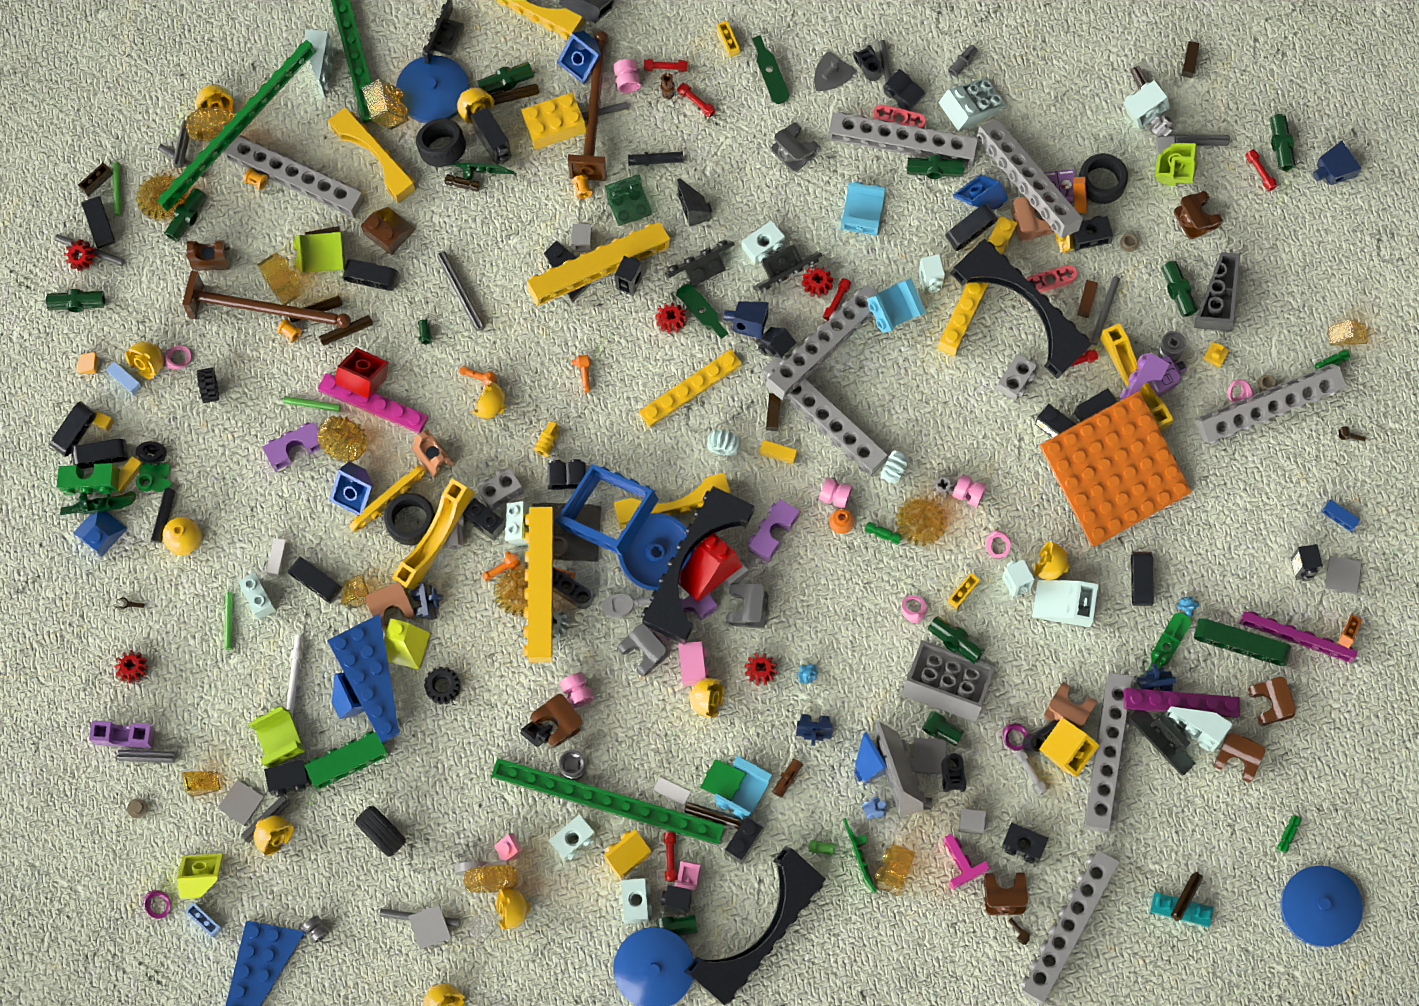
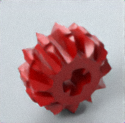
M78 239L77 242L71 241V246H66L68 253L63 255L68 257L65 262L71 264V269L77 268L78 271L90 269L89 264H95L92 258L97 257V255L92 252L96 248L90 247L89 241L84 242L82 239Z
M814 266V271L808 268L807 274H803L804 280L802 281L805 293L810 292L811 297L817 294L818 298L821 297V293L827 295L828 290H832L833 287L831 284L833 283V277H830L831 272H825L824 266L820 270H818L817 266Z
M673 302L671 306L664 303V309L658 308V314L655 315V319L658 320L656 325L661 327L662 332L668 330L670 335L672 330L678 333V328L684 329L687 317H685L686 311L681 310L680 304L674 307Z
M130 650L129 655L123 652V658L116 659L120 664L114 665V668L118 670L116 675L121 677L122 682L128 680L130 684H133L134 679L140 682V676L145 677L147 675L144 670L149 669V666L145 664L147 659L142 657L140 652L135 654L133 650Z
M755 653V659L752 657L748 658L749 663L745 664L747 669L745 676H750V683L756 680V686H759L760 681H763V685L766 686L767 679L771 682L774 681L772 675H777V670H775L777 663H771L773 661L772 656L766 659V653H763L762 657L759 658V654ZM758 667H765L764 672L762 670L758 672Z

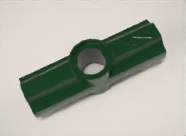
M525 62L512 68H499L495 74L477 80L479 88L490 94L501 89L503 91L511 90L517 83L533 78L534 74L530 63Z
M1276 114L1269 119L1272 131V150L1276 152L1279 170L1289 171L1296 166L1293 154V135L1289 133L1286 115Z
M936 155L929 156L928 158H908L907 175H926L930 179H940L943 176L962 177L963 160H948Z
M193 188L184 203L176 207L173 215L174 218L164 234L171 240L179 242L188 227L195 224L198 218V211L208 198L207 195L201 190Z
M1169 261L1161 266L1162 273L1167 282L1169 296L1172 300H1175L1182 317L1192 316L1198 309L1191 295L1190 283L1183 277L1177 261Z
M70 289L67 293H49L46 296L48 311L68 310L78 313L84 311V309L104 308L106 302L103 291L84 292L80 289Z
M935 617L928 626L927 630L941 639L949 651L960 653L973 664L977 663L984 654L985 650L969 639L964 629L960 627L954 628L941 617Z

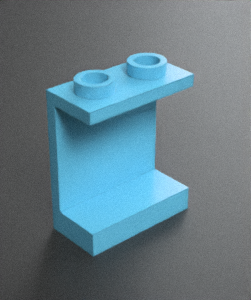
M849 182L841 230L877 236L885 188L879 185L870 186L864 185L861 182Z
M911 278L901 281L867 299L869 309L873 312L876 324L882 333L891 331L894 327L905 321L926 313Z
M737 756L733 768L746 773L739 786L740 790H737L732 801L718 794H715L714 801H716L718 807L724 810L729 808L734 811L733 814L736 817L744 819L751 817L772 780V774Z

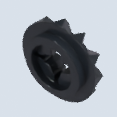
M147 441L138 445L136 456L137 460L142 461L143 465L149 463L150 466L154 463L159 465L161 461H165L167 451L162 444L155 441Z

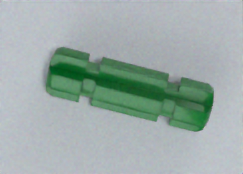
M1342 350L1338 355L1334 354L1324 359L1323 362L1316 363L1314 367L1317 370L1329 364L1339 365L1342 361L1345 362L1351 358L1348 350Z
M872 522L867 523L865 527L866 533H873L878 538L886 541L891 540V543L899 545L902 539L901 534L896 532L894 534L892 530L879 525L877 527Z
M1296 815L1291 816L1289 824L1282 835V841L1277 846V850L1280 852H1288L1289 844L1292 843L1298 830L1297 827L1302 822L1300 817Z

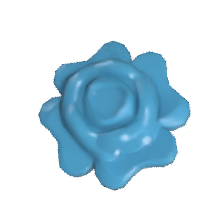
M1187 596L1182 597L1180 602L1176 603L1178 609L1185 611V615L1190 617L1193 616L1192 610L1195 607H1199V602L1195 601L1194 597Z
M809 663L807 666L805 664L799 667L801 672L797 674L799 677L798 681L807 684L816 680L819 673L817 665Z

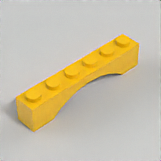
M496 0L501 6L511 8L516 14L528 17L530 21L543 25L548 31L553 30L564 39H569L572 33L580 31L584 26L583 17L566 8L548 9L531 4L526 0Z
M344 107L328 119L330 128L341 141L360 145L377 158L384 170V183L387 192L397 203H400L415 191L414 179L410 174L406 175L402 171L404 169L398 161L394 162L391 159L392 155L386 148L384 150L381 148L379 140L369 134L365 124H360L357 121L358 118L353 111L349 112Z
M1118 323L1103 330L1100 340L1126 387H1128L1130 383L1128 379L1132 372L1136 371L1138 365L1129 339L1121 324ZM1145 383L1139 391L1159 430L1163 431L1171 426L1173 418L1165 403L1154 393L1149 383Z
M725 473L706 477L693 492L681 499L667 503H657L651 513H662L670 516L678 513L681 515L690 513L691 510L702 507L705 502L703 497L706 491H710L713 486L731 494ZM628 498L613 502L620 529L626 527L642 501Z
M453 478L450 480L441 496L437 513L428 531L416 548L401 561L392 579L412 590L418 587V583L426 575L475 494V491Z

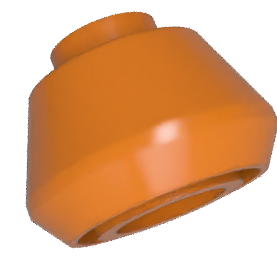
M836 509L829 516V526L836 533L845 534L854 527V515L847 509Z

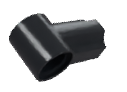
M1052 720L1034 733L1027 734L1022 742L1025 750L1041 752L1039 748L1058 723ZM1034 738H1035L1036 741H1037V744H1036L1035 747H1033V745H1032V741H1033Z

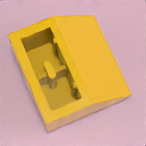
M1061 718L1039 750L1061 770L1077 777L1100 745L1088 734L1064 718Z
M636 829L632 832L630 830L625 832L621 836L622 840L616 845L613 843L605 850L604 857L606 863L621 880L652 855L651 850Z

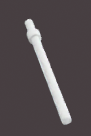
M295 635L294 650H291L292 666L286 709L290 710L292 718L299 665L303 657V651H301L303 636Z

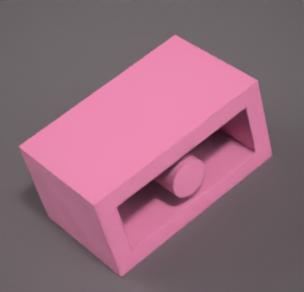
M702 642L685 643V645L678 644L683 686H692L699 680L710 677L709 667L704 666V659H707L706 647H702Z

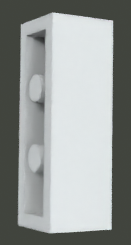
M273 539L266 571L268 576L280 577L287 548L286 540Z

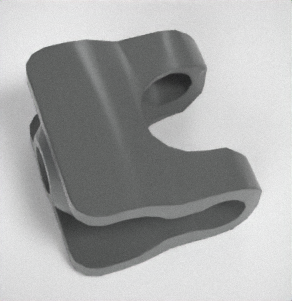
M796 122L777 132L774 136L776 143L771 147V152L792 172H797L808 161L813 159L821 147L816 141L808 144L798 142L796 138L800 133L801 127Z
M733 584L729 587V594L734 598L743 599L745 604L740 611L727 614V624L736 627H765L768 593L764 591L763 585Z
M644 624L638 625L617 647V650L622 655L628 654L634 649H642L644 658L636 670L641 677L648 675L670 655V651L663 644V641Z

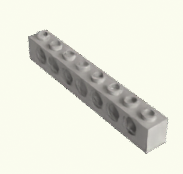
M833 112L828 140L924 158L936 155L948 160H963V165L968 166L973 165L978 140L970 135L960 136L953 132L944 133L935 129H922L915 125L906 126L898 122L889 123L881 119H867L864 116H851L844 112ZM851 126L853 129H846L845 127ZM868 129L871 132L866 133L863 130ZM881 133H888L889 135L883 136ZM905 136L907 139H900L899 137ZM918 139H922V140H924L925 142L920 143V142H918L917 140H918ZM938 142H939V143H942L943 145H942V146H937L935 143H938ZM954 146H959L961 149H955Z
M996 119L980 125L976 137L979 144L986 149L998 166L1030 201V204L1035 207L1041 217L1051 226L1052 230L1060 238L1079 231L1083 218L1002 123Z
M243 135L238 136L223 152L226 160L246 169L253 168L255 172L267 175L268 179L352 218L355 217L364 202L362 191L357 187L352 186L351 188L339 179H331L326 173H318L309 165H301L291 157L281 156L278 151H270L261 143H253ZM282 165L281 168L275 169L276 166ZM292 173H298L296 176H291ZM309 180H314V182L310 184L307 183ZM330 187L328 191H323L324 188ZM341 195H346L344 198H339Z
M868 284L863 289L859 288L851 300L848 299L844 302L840 311L833 312L827 323L823 322L817 328V332L814 335L810 334L801 347L797 346L789 358L785 357L776 370L772 369L768 373L766 387L783 401L874 315L869 309L867 299L878 292Z
M775 357L763 368L762 376L765 382H767L766 377L772 369L776 370L783 358ZM806 379L796 387L801 391L800 393L794 394L791 392L786 397L795 410L799 409L809 423L813 422L823 436L827 435L831 439L830 442L836 448L840 447L844 451L847 459L850 461L854 460L858 464L860 471L864 474L868 473L872 476L887 461L888 455ZM812 401L814 405L807 406L805 402ZM823 413L826 414L828 417L826 419H821L818 415ZM834 426H839L842 430L839 432H835L832 430V428ZM853 439L855 443L847 444L846 440ZM865 451L869 456L862 457L859 453Z
M1329 364L1195 418L1201 440L1208 443H1216L1220 441V438L1233 436L1241 429L1253 428L1256 423L1268 422L1272 419L1271 417L1285 415L1293 408L1299 409L1306 406L1308 402H1317L1322 400L1323 396L1339 393L1341 389L1346 388L1340 366ZM1324 380V385L1320 388V383ZM1307 387V392L1303 395V390ZM1290 394V399L1286 402V397ZM1273 401V406L1269 409V403ZM1256 408L1255 414L1251 415L1252 410ZM1239 414L1238 421L1234 422L1235 416ZM1222 422V426L1217 429V424Z
M1111 672L1106 676L1096 743L1100 746L1094 753L1083 825L1085 830L1107 834L1109 828L1113 829L1115 817L1111 815L1112 809H1116L1117 797H1114L1115 790H1118L1120 786V778H1117L1118 770L1121 771L1123 766V759H1120L1121 751L1124 752L1126 740H1123L1124 732L1127 733L1129 721H1126L1127 713L1130 714L1131 709H1124V689L1134 688L1135 683H1131L1132 676ZM1115 692L1121 693L1122 696H1123V699H1121V700L1116 699V698L1114 697L1113 693H1115ZM1111 711H1117L1120 714V718H1113ZM1108 730L1116 731L1117 737H1110ZM1105 749L1113 750L1115 755L1113 757L1107 756ZM1103 768H1108V769H1110L1111 772H1112V775H1111V776H1105V775L1102 773V769H1103ZM1100 787H1105V788H1107L1108 791H1109V794H1108V795H1102V794L1099 792V788H1100ZM1096 807H1104L1106 810V814H1098L1096 811Z
M1097 850L1095 855L1093 853L1090 854L1086 861V864L1089 865L1087 870H1082L1076 880L1079 882V885L1076 889H1071L1067 897L1070 900L1067 907L1063 905L1058 913V916L1061 917L1058 924L1053 923L1048 932L1051 934L1048 942L1043 941L1039 949L1042 952L1039 959L1034 958L1029 968L1032 970L1030 976L1027 977L1025 975L1020 984V987L1023 988L1021 994L1041 1005L1044 1004L1119 861L1100 850ZM1091 870H1099L1101 878H1094ZM1082 887H1089L1092 890V895H1084ZM1073 905H1081L1082 913L1074 912ZM1065 921L1073 924L1072 931H1067L1063 927ZM1061 939L1064 947L1061 949L1055 947L1054 940ZM1047 956L1052 957L1055 962L1054 966H1047L1044 958ZM1036 974L1044 976V984H1038L1035 981Z

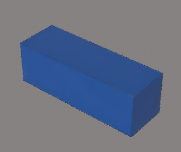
M1331 499L1321 511L1350 532L1360 522L1359 518Z

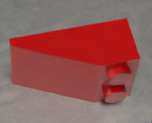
M713 533L697 546L682 569L679 577V586L699 602L739 570L742 564L736 552Z

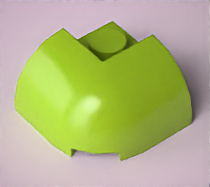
M1196 143L1170 144V147L1164 149L1161 154L1159 153L1155 170L1157 181L1169 186H1176L1177 183H1194L1195 170H1197Z

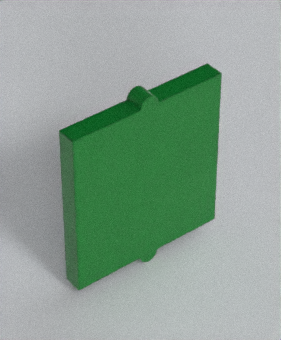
M715 759L710 770L706 772V777L700 788L713 795L718 794L732 801L737 790H740L739 786L746 773Z

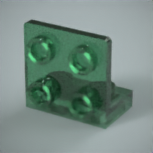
M640 174L605 185V194L618 226L652 215V210L642 188Z

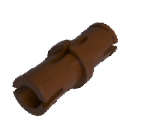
M664 73L661 76L660 89L663 98L667 99L668 96V100H670L674 96L675 84L672 74L669 73L667 76V73Z
M793 758L786 771L781 773V778L772 792L778 797L783 798L789 786L794 784V779L803 767V764Z

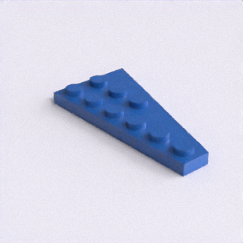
M378 614L327 640L379 740L381 743H384L398 736L399 728L381 617Z
M246 921L225 1006H262V1003L271 992L285 969V965L291 955L294 954L297 945L303 939L306 932Z

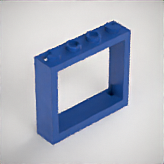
M592 464L557 517L556 522L563 530L623 556L659 498L655 494V490L651 489L648 485L644 487L632 478L628 480L618 472L612 473L604 466L598 467ZM600 480L643 498L617 540L574 521Z

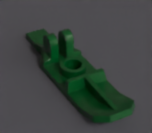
M761 35L753 37L752 41L758 54L756 62L772 102L778 105L787 102L789 93L774 55L766 50ZM772 68L773 71L767 72L766 69Z
M453 163L448 165V167L462 169L463 177L470 180L473 179L474 171L486 173L487 170L491 175H517L516 172L500 165Z
M684 284L677 289L676 296L707 330L712 329L720 339L728 335L725 328L718 322V313L691 284Z
M129 491L112 497L110 494H107L105 498H95L93 500H89L87 494L81 493L78 503L72 506L61 507L60 515L72 513L90 514L121 509L131 505L136 500V493Z

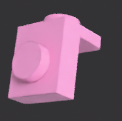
M514 833L508 834L494 845L502 861L517 859L518 854L523 850Z
M682 860L675 887L686 888L692 891L697 889L702 864Z

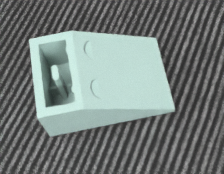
M306 29L304 41L307 39L316 50L308 61L321 95L325 97L326 90L328 91L330 87L328 76L332 74L331 59L335 57V47L332 46L333 41L329 37L328 31Z
M988 78L950 88L939 101L940 106L958 131L976 125L1007 106Z
M1038 580L1032 618L1090 627L1094 617L1098 584L1082 581Z
M1170 707L1165 714L1166 717L1172 720L1175 727L1183 731L1182 733L1187 738L1195 739L1203 749L1211 750L1212 752L1232 726V723L1214 712Z

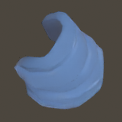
M878 796L862 804L867 820L886 816L887 805Z

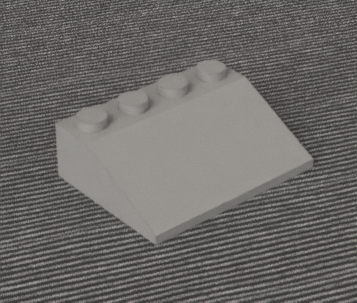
M921 640L901 696L976 722L995 666L981 661L973 664L959 653H953L948 649Z
M875 722L876 747L887 766L885 774L900 817L923 811V803H926L923 791L919 792L918 785L920 783L918 776L912 772L911 768H914L912 759L906 755L905 751L908 749L905 739L901 740L898 732L882 722Z

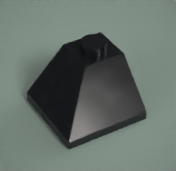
M681 178L677 179V195L689 227L709 221L710 213H712L710 203H706L704 196Z

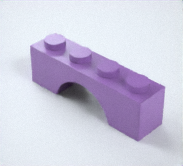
M1152 353L1141 355L1137 361L1138 367L1128 379L1130 383L1127 389L1125 388L1120 394V399L1122 400L1139 391L1148 381L1162 380L1170 363Z

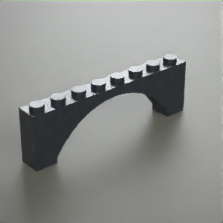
M985 238L954 266L950 272L962 286L967 283L997 284L1015 291L1034 307L1043 322L1047 334L1048 358L1044 367L1056 379L1092 345L1090 339L1076 329V325L1072 321L1067 320L1063 316L1062 311L1054 307L1049 302L1048 297L1041 294L1036 289V286L1031 281H1028L1018 268H1014L1009 263L1008 258L1000 254L994 244Z
M714 486L710 491H706L703 497L704 504L702 507L697 508L694 514L695 521L693 524L690 523L685 532L687 534L684 541L681 540L676 549L678 553L675 557H671L667 566L669 570L666 574H662L659 580L660 587L657 591H653L650 597L651 604L649 607H645L641 614V618H643L642 623L648 628L685 645L693 630V623L688 621L683 611L678 591L679 577L687 557L699 543L713 533L715 534L721 530L738 526L746 528L755 509L754 505Z
M785 846L773 861L778 872L779 897L774 917L764 934L752 946L731 957L704 960L696 956L684 971L713 999L724 1006L729 1004L734 999L736 991L747 983L748 976L759 968L760 961L764 956L771 953L775 942L785 935L787 927L797 920L799 912L810 904L811 897L822 889L823 882L826 880L790 847Z

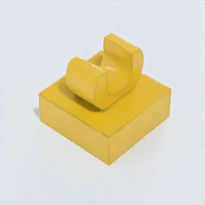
M1212 341L1203 360L1220 368L1229 349Z

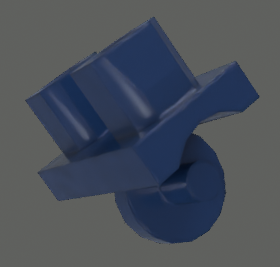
M420 582L417 588L411 590L413 600H421V606L414 608L415 617L429 618L431 620L437 619L435 608L440 607L439 602L444 600L443 594H437V589H432V585Z
M1153 663L1151 664V670L1145 671L1144 676L1136 677V682L1141 689L1154 690V687L1160 686V691L1173 692V684L1176 683V677H1173L1171 671L1165 672L1164 667L1158 668L1157 664Z
M801 714L800 720L797 721L796 736L804 737V740H811V746H815V741L831 739L833 723H830L829 716H820L819 722H811L809 714Z

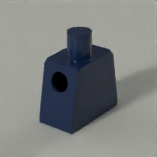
M1340 141L1319 158L1316 164L1318 169L1313 172V177L1316 181L1325 178L1330 185H1334L1357 177L1362 168L1344 142Z
M740 301L735 311L725 309L723 320L733 322V331L735 333L762 339L768 320L769 302Z

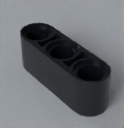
M100 196L82 201L81 204L97 249L116 243Z
M985 203L951 228L945 234V237L954 250L959 251L998 221V217L989 204Z
M348 259L342 278L350 283L393 291L399 272L391 267Z
M82 401L78 402L51 439L50 446L64 457L69 456L72 453L71 448L77 446L96 418L97 413Z
M112 439L77 445L71 448L73 465H77L81 469L94 467V464L119 463L128 460L125 439Z
M1131 552L1132 606H1153L1152 552Z
M300 556L287 571L293 578L329 604L343 590L337 582Z
M553 567V575L556 576L553 580V592L580 609H586L591 606L592 597L590 591ZM564 585L572 586L569 591H563L562 587ZM581 595L588 596V599L584 602H581L578 600V597Z

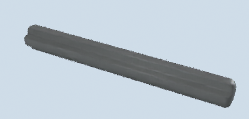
M445 251L438 253L437 259L476 331L483 330L485 328L484 323Z

